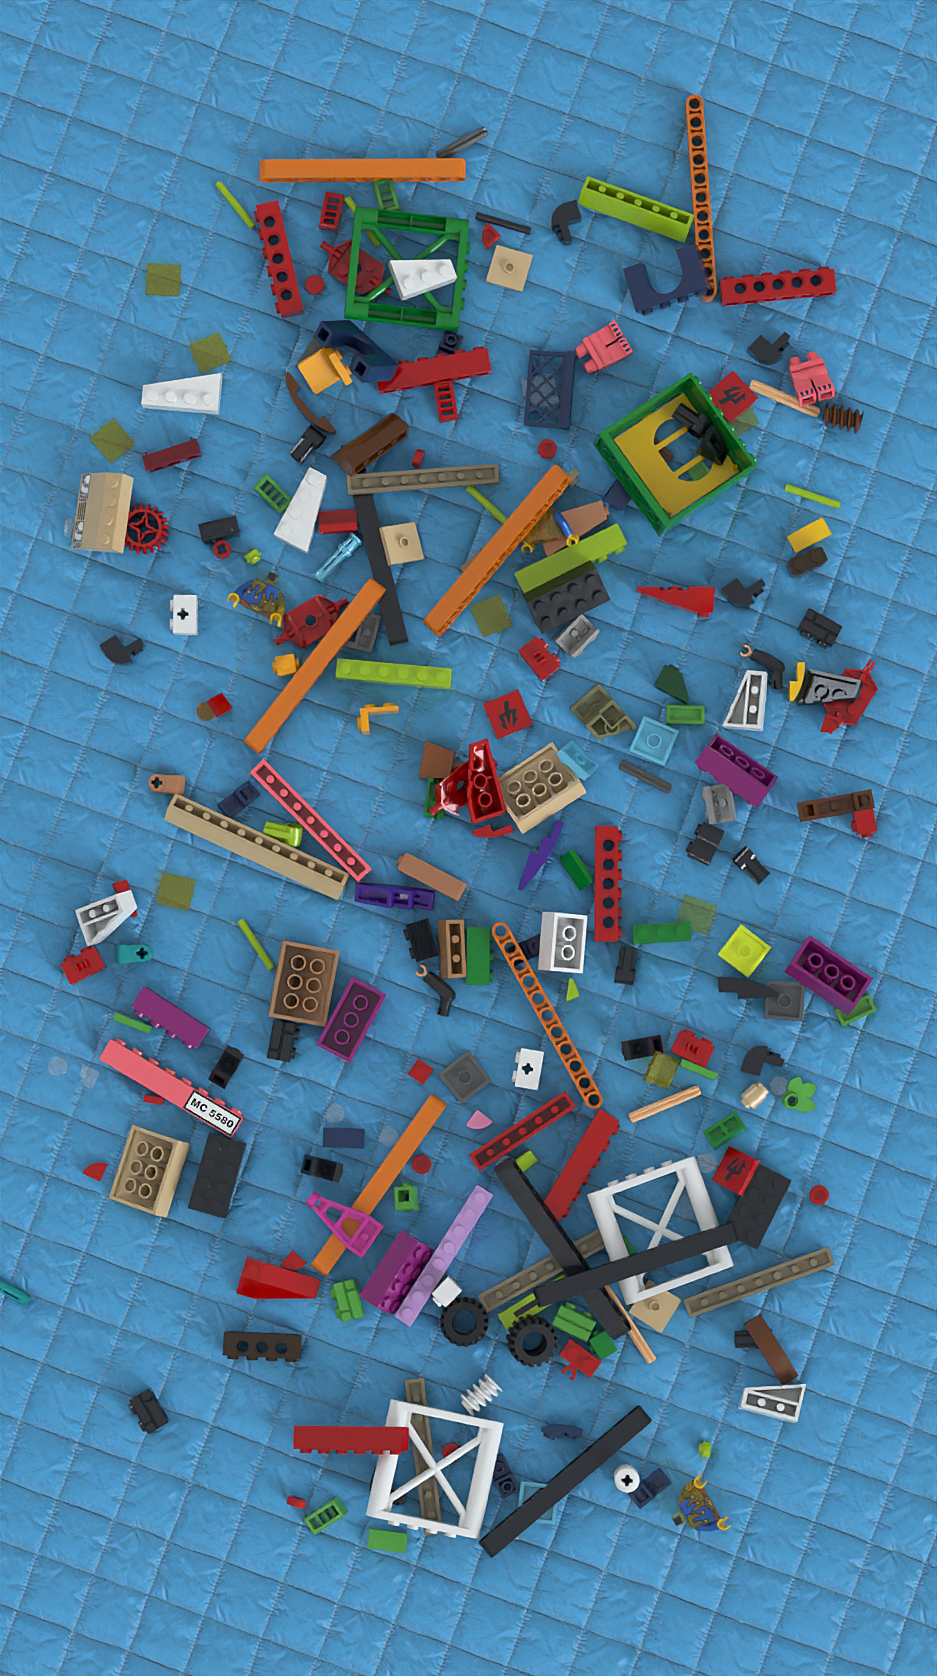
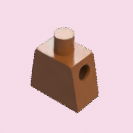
M425 742L419 779L434 778L435 780H443L465 762L455 761V752Z

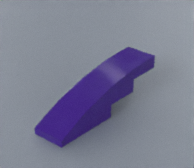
M556 820L551 838L543 836L538 854L529 853L518 890L522 891L547 860L556 844L564 824L563 822Z
M356 883L354 902L389 909L398 907L409 910L418 908L432 911L434 909L436 891L400 885Z

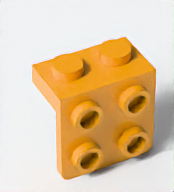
M323 347L298 364L300 372L315 394L320 393L340 379L346 386L353 382L349 376L352 373L346 364L342 365L340 362L343 358L337 349L333 351L332 348Z
M383 703V707H375V704L364 705V708H360L361 717H357L358 731L362 730V735H369V715L399 713V707L395 706L394 703Z

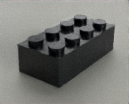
M591 560L522 594L533 620L542 634L610 600L600 575Z
M212 1133L208 1134L188 1205L189 1209L224 1219L227 1218L247 1143Z
M758 1164L743 1196H738L725 1224L733 1222L739 1241L758 1249L792 1180Z

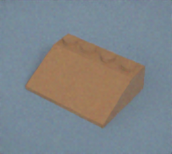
M281 940L267 1016L326 1027L340 951Z

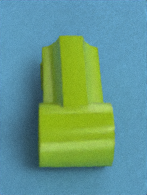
M267 820L263 834L282 841L286 845L298 847L301 842L303 826L296 823L282 824Z

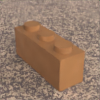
M464 919L438 920L440 978L466 977Z

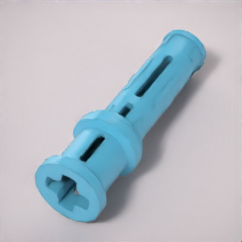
M352 532L349 533L350 536L342 544L338 545V550L313 574L321 583L346 557H351L352 552L359 545L362 546L363 542Z

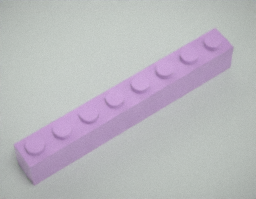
M478 1184L476 1185L394 1317L411 1327L493 1197L491 1192Z

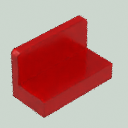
M355 509L319 512L320 535L358 533L357 511Z

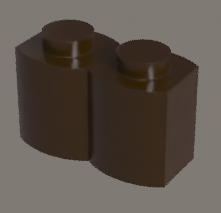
M816 547L809 550L805 555H797L791 558L786 564V568L791 578H798L805 575L808 570L812 571L821 568L828 558L823 547Z

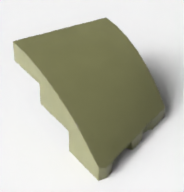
M599 683L595 684L569 707L597 740L637 728Z

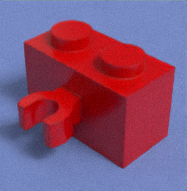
M536 636L523 646L518 653L541 682H543L560 669L559 663L561 661L555 653L550 654L547 650L549 646L544 639L541 638L539 640Z
M87 946L80 950L81 954L77 956L72 954L63 959L64 963L60 965L71 985L107 968L97 947Z
M684 1029V1032L679 1030L670 1052L705 1068L715 1046H712V1041L704 1037L700 1040L694 1037L695 1033L688 1029Z
M571 1338L568 1339L559 1352V1355L570 1363L561 1371L564 1374L566 1370H571L572 1376L569 1378L570 1380L576 1377L577 1369L591 1378L602 1363L599 1358Z

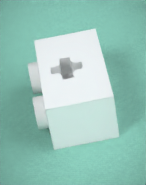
M174 595L173 600H170V611H173V619H170V630H173L174 635H198L197 595ZM183 611L188 614V616H185V620H182L181 616H179Z
M521 1048V1052H516L515 1063H518L517 1071L513 1070L511 1081L515 1082L516 1087L538 1090L544 1052ZM526 1063H530V1067L533 1068V1071H530L528 1075L522 1070V1066H526Z
M448 1275L433 1290L432 1300L439 1307L442 1305L447 1307L462 1291V1288Z

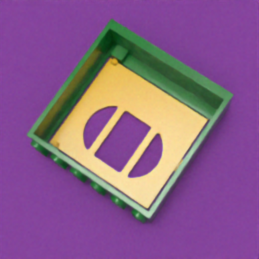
M689 373L600 432L593 442L597 451L658 536H661L750 476L758 466L754 455L749 454L745 448L744 441L736 436L731 423H727L724 419L722 410L714 405L711 395L704 391L701 387V381L692 373ZM681 392H683L681 395H679L678 397H676L675 399H673L672 401H670L654 413H651L663 404H665L666 402H668L669 400H671L672 398H674L675 396H677L678 394H680ZM681 402L697 414L701 413L707 416L712 422L710 426H714L729 449L723 465H717L713 462L709 473L697 481H684L679 479L678 476L704 460V457L699 455L675 472H672L658 452L688 432L685 426L659 444L654 445V435L657 428L665 421L674 419L671 416ZM642 419V421H640L639 423H637L636 425H634L633 427H631L630 429H628L627 431H625L624 433H622L621 435L612 440V438H614L615 436H617L618 434H620L621 432H623L624 430H626L627 428H629L630 426H632L633 424ZM740 472L738 475H736L735 477H733L732 479H730L729 481H727L726 483H724L723 485H721L720 487L706 495L704 498H702L701 500H699L698 502H696L695 504H693L692 506H690L689 508H687L686 510H684L683 512L669 520L671 517H673L674 515H676L677 513H679L680 511H682L683 509L697 501L699 498H701L702 496H704L705 494H707L708 492H710L711 490H713L714 488H716L717 486H719L720 484H722L723 482H725L726 480Z

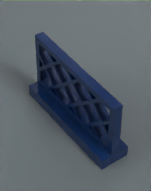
M530 350L524 426L570 430L576 360L575 352ZM534 355L542 356L546 360L539 368L533 363ZM555 357H563V364L558 369L550 362ZM549 364L554 369V372L546 378L540 370ZM538 372L544 378V381L536 387L532 383V377ZM555 374H558L562 382L555 388L549 380ZM547 382L553 390L545 397L539 391V388ZM537 391L543 399L534 405L530 401V396ZM556 392L560 397V402L553 407L547 399ZM546 401L552 409L543 416L537 407ZM536 410L541 418L537 422H528L529 414ZM553 411L559 416L558 424L549 423L546 419Z

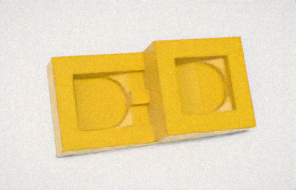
M822 517L790 534L787 538L795 553H799L830 536L832 533Z
M805 662L796 663V681L788 683V702L794 701L801 688L805 672Z

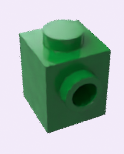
M599 1328L590 1334L588 1347L593 1355L598 1354L600 1360L617 1351L605 1329L601 1331Z

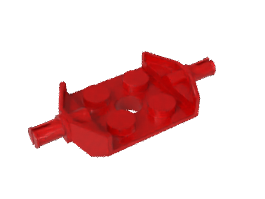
M351 240L336 247H332L323 241L320 248L328 252L330 256L328 273L347 285ZM359 248L358 265L362 270L356 276L355 292L364 296L383 283L384 263L381 264ZM389 287L384 293L388 296L392 288Z
M318 594L283 615L284 632L273 639V641L278 646L289 640L304 649L305 646L328 633L339 618L338 611L349 604L348 600L344 597L335 603V601L332 602ZM308 616L316 618V623L313 626H308L305 623V619Z
M870 659L864 669H845L841 675L862 680L863 686L857 701L852 703L836 702L823 704L827 714L844 719L842 725H856L878 690L870 676V672L876 663L873 661L871 664L872 660Z
M493 759L495 767L498 766L497 761ZM469 760L436 785L437 804L428 809L432 816L441 809H445L458 816L459 814L456 811L467 803ZM463 781V786L457 789L458 783Z

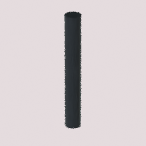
M477 212L475 216L477 220L530 235L531 227Z

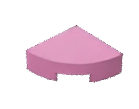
M477 1110L466 1126L473 1129H482L493 1121Z

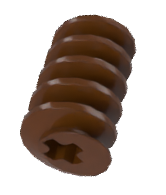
M826 402L822 420H824L825 427L831 422L832 428L839 424L840 430L846 426L847 432H849L853 427L854 433L857 434L864 411L859 415V409L852 413V409L849 407L845 412L843 405L837 410L836 404H833L830 408L829 402Z

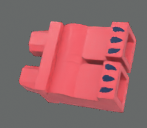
M614 320L604 328L584 338L581 344L574 349V352L579 359L585 355L589 356L590 361L584 363L583 367L587 374L595 371L599 373L632 356L633 350Z
M816 351L808 353L806 355L807 361L801 363L800 358L797 356L789 359V376L799 407L816 403V397L818 402L835 397V388L830 380L823 358H819Z

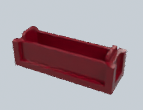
M190 437L191 441L151 454L145 452L142 459L147 473L201 457L202 454L197 439Z

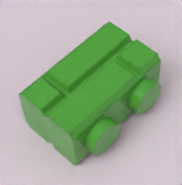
M355 1278L333 1283V1288L329 1290L332 1300L336 1299L338 1307L334 1308L337 1319L341 1318V1321L345 1322L365 1316Z
M566 1302L565 1305L561 1303L551 1325L587 1342L596 1324V1320L593 1319L595 1315L585 1310L581 1313L576 1310L577 1306Z

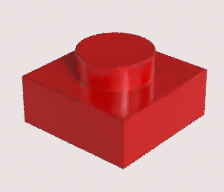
M418 1058L408 1072V1075L424 1085L434 1069Z

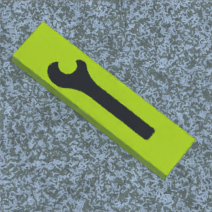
M562 1274L561 1276L557 1277V1278L554 1279L553 1281L558 1280V1279H561V1278H564V1277H565L564 1274ZM534 1293L499 1313L498 1316L508 1331L509 1327L513 1328L514 1325L512 1323L514 1321H520L519 1317L523 1316V1318H526L528 1314L534 1316L550 1305L538 1308Z

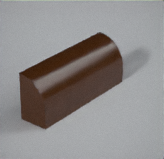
M389 413L333 453L331 458L350 477H353L407 438L410 426L398 415Z

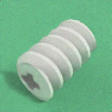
M487 1374L484 1375L485 1382L480 1379L478 1380L479 1387L474 1384L472 1385L473 1392L468 1389L466 1390L468 1397L460 1395L461 1403L473 1417L475 1416L473 1409L479 1412L481 1410L479 1404L485 1407L487 1405L485 1399L491 1402V1394L497 1397V1389L503 1392L493 1378Z
M622 1464L614 1472V1481L620 1491L628 1493L638 1487L639 1475L634 1467ZM629 1475L630 1479L624 1482L623 1478Z

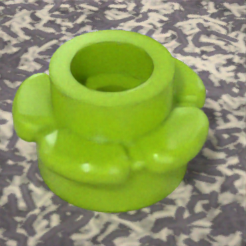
M257 548L249 551L244 555L246 563L250 562L253 565L261 559L260 555L262 552H259Z
M704 1440L703 1443H699L698 1455H702V1459L704 1457L710 1458L711 1442Z

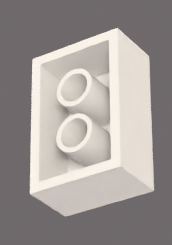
M556 912L542 913L538 970L583 973L587 916Z

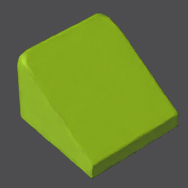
M572 978L568 981L566 1001L580 995Z
M531 1150L526 1151L515 1159L523 1172L538 1161Z

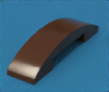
M286 372L287 387L299 412L313 426L334 436L336 434L334 427L325 416L317 420L296 394L301 390L300 385L289 372Z
M872 789L796 803L800 822L875 808Z
M761 1314L744 1323L781 1385H785L799 1376Z

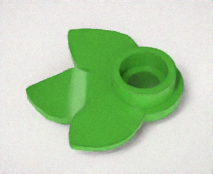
M799 1076L793 1078L788 1083L787 1091L782 1095V1104L788 1109L796 1108L800 1112L814 1110L816 1105L810 1098L815 1093L817 1085L810 1082L802 1083ZM790 1096L794 1097L792 1102H788Z

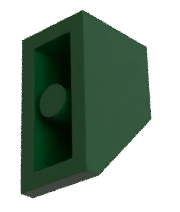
M671 664L669 666L665 665L653 687L687 705L690 699L683 676L679 672L680 669Z

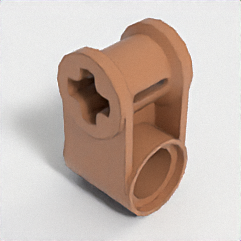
M154 774L149 778L148 785L150 790L155 793L173 796L176 793L184 796L186 777ZM156 779H159L160 783H162L158 788H155L154 784H152V782H156Z

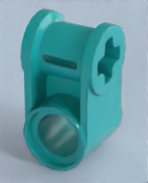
M115 945L116 964L147 962L153 957V950L148 945ZM143 948L144 951L148 952V955H145L144 959L142 955H139V952H141Z

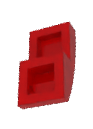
M490 825L472 831L473 836L480 838H495L513 833L511 825L496 831H492Z

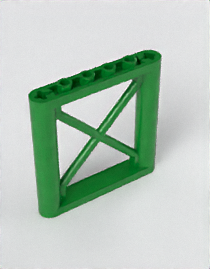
M355 206L344 319L457 332L460 310L464 309L465 299L462 298V291L466 290L467 280H463L464 272L467 273L468 261H465L466 254L470 252V242H467L469 219ZM379 228L441 235L439 239L412 260L426 259L447 241L458 242L455 266L457 278L453 286L451 308L442 307L430 291L422 293V295L434 310L372 303L371 301L395 283L392 276L367 296H355L361 230L371 231L394 260L404 259Z

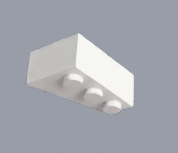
M746 671L736 698L722 725L724 728L763 731L768 683L767 672Z

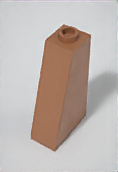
M601 500L561 512V514L569 523L573 533L578 535L580 539L605 523L607 516H609V510L607 505H603ZM547 516L546 519H547L548 523L551 524V527H552L553 524L550 522L549 516ZM538 521L536 526L541 539L543 536L547 535L546 523H544L542 527L543 533H540V530L538 528ZM564 536V540L542 543L545 556L548 557L568 547L566 544L567 537Z
M407 852L405 856L400 855L396 863L399 866L397 868L398 871L456 902L460 901L467 888L466 883Z

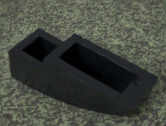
M718 977L719 993L738 992V999L780 997L779 992L756 981L735 977Z

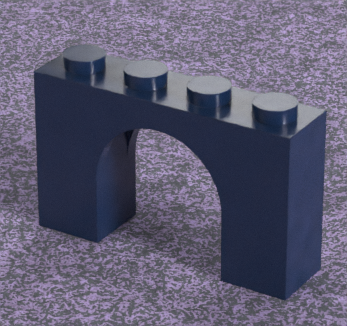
M696 244L676 250L682 268V279L678 287L672 292L665 294L657 293L651 285L646 266L642 263L623 269L636 313L643 316L654 313L653 310L667 309L671 307L672 303L677 301L678 303H684L691 296L696 295V297L706 295V291L711 290L701 253Z
M351 320L321 321L313 336L324 348H344L357 354L358 357L350 372L362 383L391 381L399 367L396 361Z

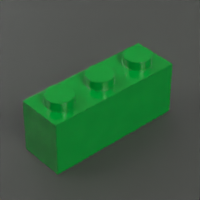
M690 921L632 925L633 945L691 941Z
M467 927L466 985H489V981H493V970H490V962L494 961V951H490V943H494V936L492 931H490V927Z

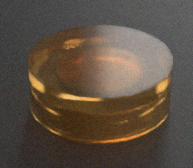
M206 702L198 706L197 715L202 721L207 722L215 718V714Z

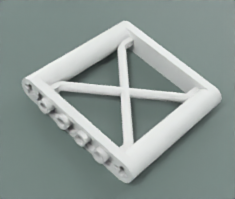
M695 1156L674 1163L672 1160L661 1163L662 1167L655 1169L654 1166L644 1169V1174L638 1176L636 1173L625 1176V1181L619 1182L618 1179L607 1183L608 1187L587 1194L611 1262L629 1256L614 1212L655 1231L648 1249L657 1247L662 1235L673 1241L684 1238L666 1229L684 1186L701 1232L719 1226ZM675 1171L678 1183L659 1225L615 1204L612 1194ZM727 1245L702 1253V1255L706 1256L708 1266L646 1289L642 1280L645 1273L618 1281L626 1305L734 1266Z
M391 1399L385 1427H409V1436L429 1468L390 1494L398 1455H390V1451H383V1455L378 1456L366 1515L388 1520V1524L395 1526L403 1523L407 1524V1528L414 1530L422 1527L426 1528V1532L433 1534L441 1531L445 1532L444 1535L456 1538V1535L479 1539L504 1423ZM412 1412L479 1426L477 1437L436 1463L410 1423ZM479 1445L465 1510L441 1472V1469ZM432 1475H435L459 1513L458 1525L392 1512V1503Z

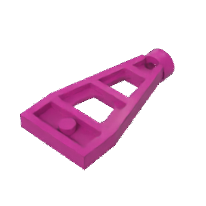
M315 1191L305 1203L313 1208L346 1248L361 1258L384 1227V1225L368 1214L323 1198ZM319 1199L320 1204L318 1206H315L316 1202ZM329 1207H334L342 1212L338 1222L334 1223L326 1216V1211ZM350 1217L360 1222V1227L354 1236H348L342 1229L341 1224L345 1218Z

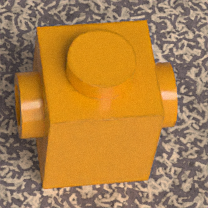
M294 654L276 656L275 662H272L273 672L277 673L279 678L294 676L297 670L300 669L299 658H295Z

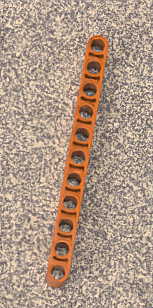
M694 94L690 95L686 100L685 115L692 213L694 215V241L699 247L700 252L707 251L710 254L709 258H702L705 270L711 272L708 280L713 293L711 296L703 295L699 298L701 301L708 303L714 300L717 288L704 108L702 98ZM696 102L699 107L692 109L689 103ZM696 120L700 123V126L697 128L692 127L690 122ZM699 139L702 144L694 146L692 140ZM701 158L703 163L696 165L693 159ZM697 176L703 177L704 182L698 184L695 182L694 178ZM703 195L706 201L698 202L696 196ZM705 214L707 216V220L700 221L698 220L697 215ZM705 232L709 238L702 240L698 234Z
M461 158L265 159L259 161V181L265 183L374 182L381 179H387L388 182L390 178L392 182H459L466 180V160Z
M554 465L548 470L425 617L423 623L436 636L442 635L569 485L571 477L558 465Z
M370 578L246 737L244 743L257 754L263 751L383 596L386 589L373 578Z
M496 922L492 927V934L588 1107L592 1109L600 1107L603 1101L602 1094L512 931L505 922ZM499 925L506 928V933L502 936L497 935L495 932V928ZM508 942L514 943L515 951L507 952L504 948L505 944ZM517 959H521L524 961L525 966L522 969H516L514 962ZM526 976H531L534 979L532 986H526L523 983V979ZM540 993L544 999L542 1002L536 1003L532 999L533 995ZM550 1010L553 1016L551 1019L545 1020L542 1017V1012ZM552 1028H561L562 1034L558 1037L551 1034ZM563 1044H569L572 1049L566 1054L560 1050V1047ZM572 1061H579L581 1067L578 1070H572L570 1068ZM581 1078H588L590 1084L587 1087L580 1086L579 1081ZM592 1094L598 1095V1103H590L588 1100L589 1096Z
M434 1094L429 1096L352 1205V1209L368 1215L371 1214L443 1112L447 1103ZM348 1217L343 1220L341 1227L348 1236H354L360 1227V1222ZM334 1233L310 1265L324 1276L328 1275L346 1249Z

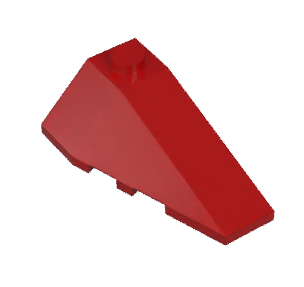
M660 586L636 588V593L691 614H697V617L708 618V615L713 613L715 587L689 586L687 590H683V588L678 586L668 587V590H664V587Z
M488 739L469 744L467 808L472 824L507 813Z
M248 1256L236 1293L253 1299H316L321 1280Z

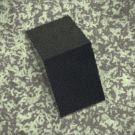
M710 426L695 453L717 465H723L729 449L714 426Z

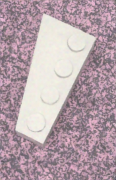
M221 373L143 385L141 404L143 408L219 415L223 377Z
M309 467L274 532L275 538L307 555L309 554L327 484L326 475Z

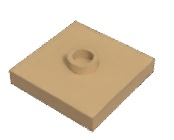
M496 245L486 282L522 293L533 255Z
M415 522L386 526L379 529L388 566L424 559Z
M648 1279L644 1286L646 1289L657 1284ZM665 1291L633 1303L628 1313L662 1333L681 1299Z

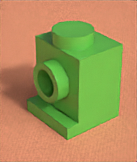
M401 1183V1187H394L396 1211H420L418 1206V1187L412 1186V1183Z

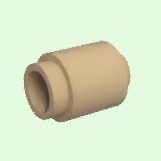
M758 1081L740 1095L743 1098L740 1102L747 1109L751 1107L754 1110L766 1098L769 1092Z

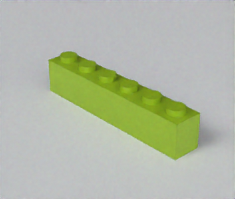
M587 176L578 200L579 205L685 243L694 215L589 176Z
M617 523L579 541L578 544L575 543L571 547H567L515 572L514 577L524 594L589 560L592 563L595 561L601 563L607 560V556L612 553L615 555L625 551L624 547L627 546V542Z
M337 658L336 680L451 690L452 669Z

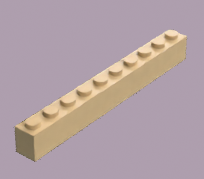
M175 793L167 808L165 821L335 900L339 899L345 888L349 873Z

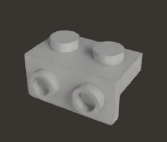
M581 614L573 618L553 640L567 655L575 658L580 656L584 652V648L597 638L600 630Z
M725 784L703 787L702 799L706 803L707 810L705 811V816L709 824L736 821L737 816L733 794L729 787Z

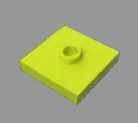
M740 924L717 955L748 978L771 947Z

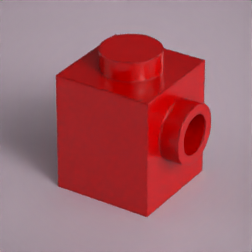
M873 808L853 812V820L851 821L852 831L856 832V836L861 835L862 838L872 837L873 833L877 831Z

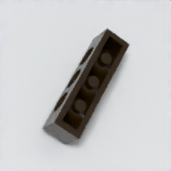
M224 1331L223 1355H226L227 1359H239V1356H246V1360H258V1357H266V1361H277V1358H285V1362H297V1359H301L302 1334ZM239 1341H246L248 1343V1350L241 1351L238 1348ZM261 1341L268 1345V1349L265 1352H261L257 1348V1344ZM280 1342L285 1343L287 1346V1351L284 1353L278 1352L276 1348Z

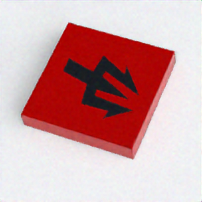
M734 371L730 372L708 392L712 397L714 405L722 410L724 419L729 423L735 421L758 400V397Z
M519 690L483 704L497 740L533 725Z
M729 1146L712 1181L743 1196L760 1161Z

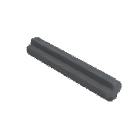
M481 127L436 151L437 158H448L488 136L487 130Z
M622 760L619 765L620 770L665 793H669L672 788L671 783L626 760Z

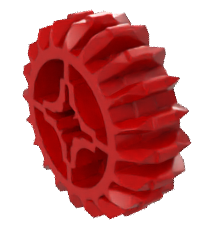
M140 503V509L137 510V507L133 505L134 511L131 512L129 510L124 547L130 545L129 551L131 552L136 548V554L138 555L141 549H143L144 555H147V549L155 553L154 546L160 550L161 546L158 543H166L162 536H169V533L164 531L169 529V525H163L168 519H160L164 515L162 511L156 514L158 507L155 506L151 511V504H147L146 509H144L143 503ZM144 514L140 522L130 523L135 517ZM150 516L158 521L159 530L149 526ZM145 525L149 530L142 533L138 528ZM128 529L138 533L137 543L129 537ZM157 535L151 542L143 544L147 536Z

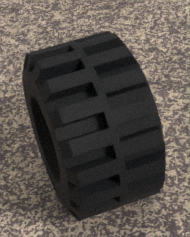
M459 1297L453 1300L447 1307H444L440 1318V1328L444 1337L450 1343L456 1344L459 1347H469L481 1341L487 1332L489 1323L488 1315L483 1305L476 1301V1299ZM467 1310L475 1316L476 1325L471 1332L460 1333L454 1328L453 1318L457 1312Z
M528 1314L526 1318H523V1316L519 1317L520 1321H514L512 1323L514 1325L513 1328L509 1327L508 1329L510 1334L506 1335L509 1351L524 1366L528 1364L529 1367H534V1364L539 1367L542 1366V1362L548 1363V1358H553V1351H557L558 1348L556 1346L558 1338L556 1337L555 1330L546 1319L540 1318L538 1315L532 1317L531 1314ZM540 1332L542 1340L536 1348L527 1350L522 1347L523 1339L527 1334Z

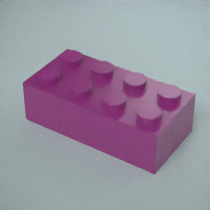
M715 733L695 761L700 770L708 772L717 782L725 784L731 792L739 794L748 804L756 807L760 805L778 779V776L717 733Z
M810 935L801 944L784 971L846 1015L856 1007L873 980L872 977Z
M352 977L316 1045L351 1063L387 995Z
M148 987L142 988L131 1005L135 1008L134 1013L142 1018H145V1016L149 1017L151 1024L157 1028L163 1026L167 1029L165 1033L174 1039L178 1037L183 1039L182 1044L190 1049L194 1047L199 1048L211 1028Z
M401 1230L359 1296L374 1307L393 1315L399 1309L404 1296L410 1292L411 1285L415 1279L420 1276L425 1263L430 1260L434 1249L418 1238Z

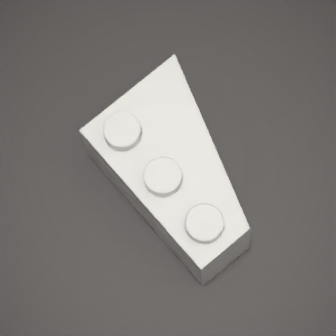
M450 259L390 260L388 264L401 301L453 283L457 278Z
M131 890L115 894L75 910L87 946L101 943L137 909Z
M806 1384L744 1388L738 1409L796 1423Z

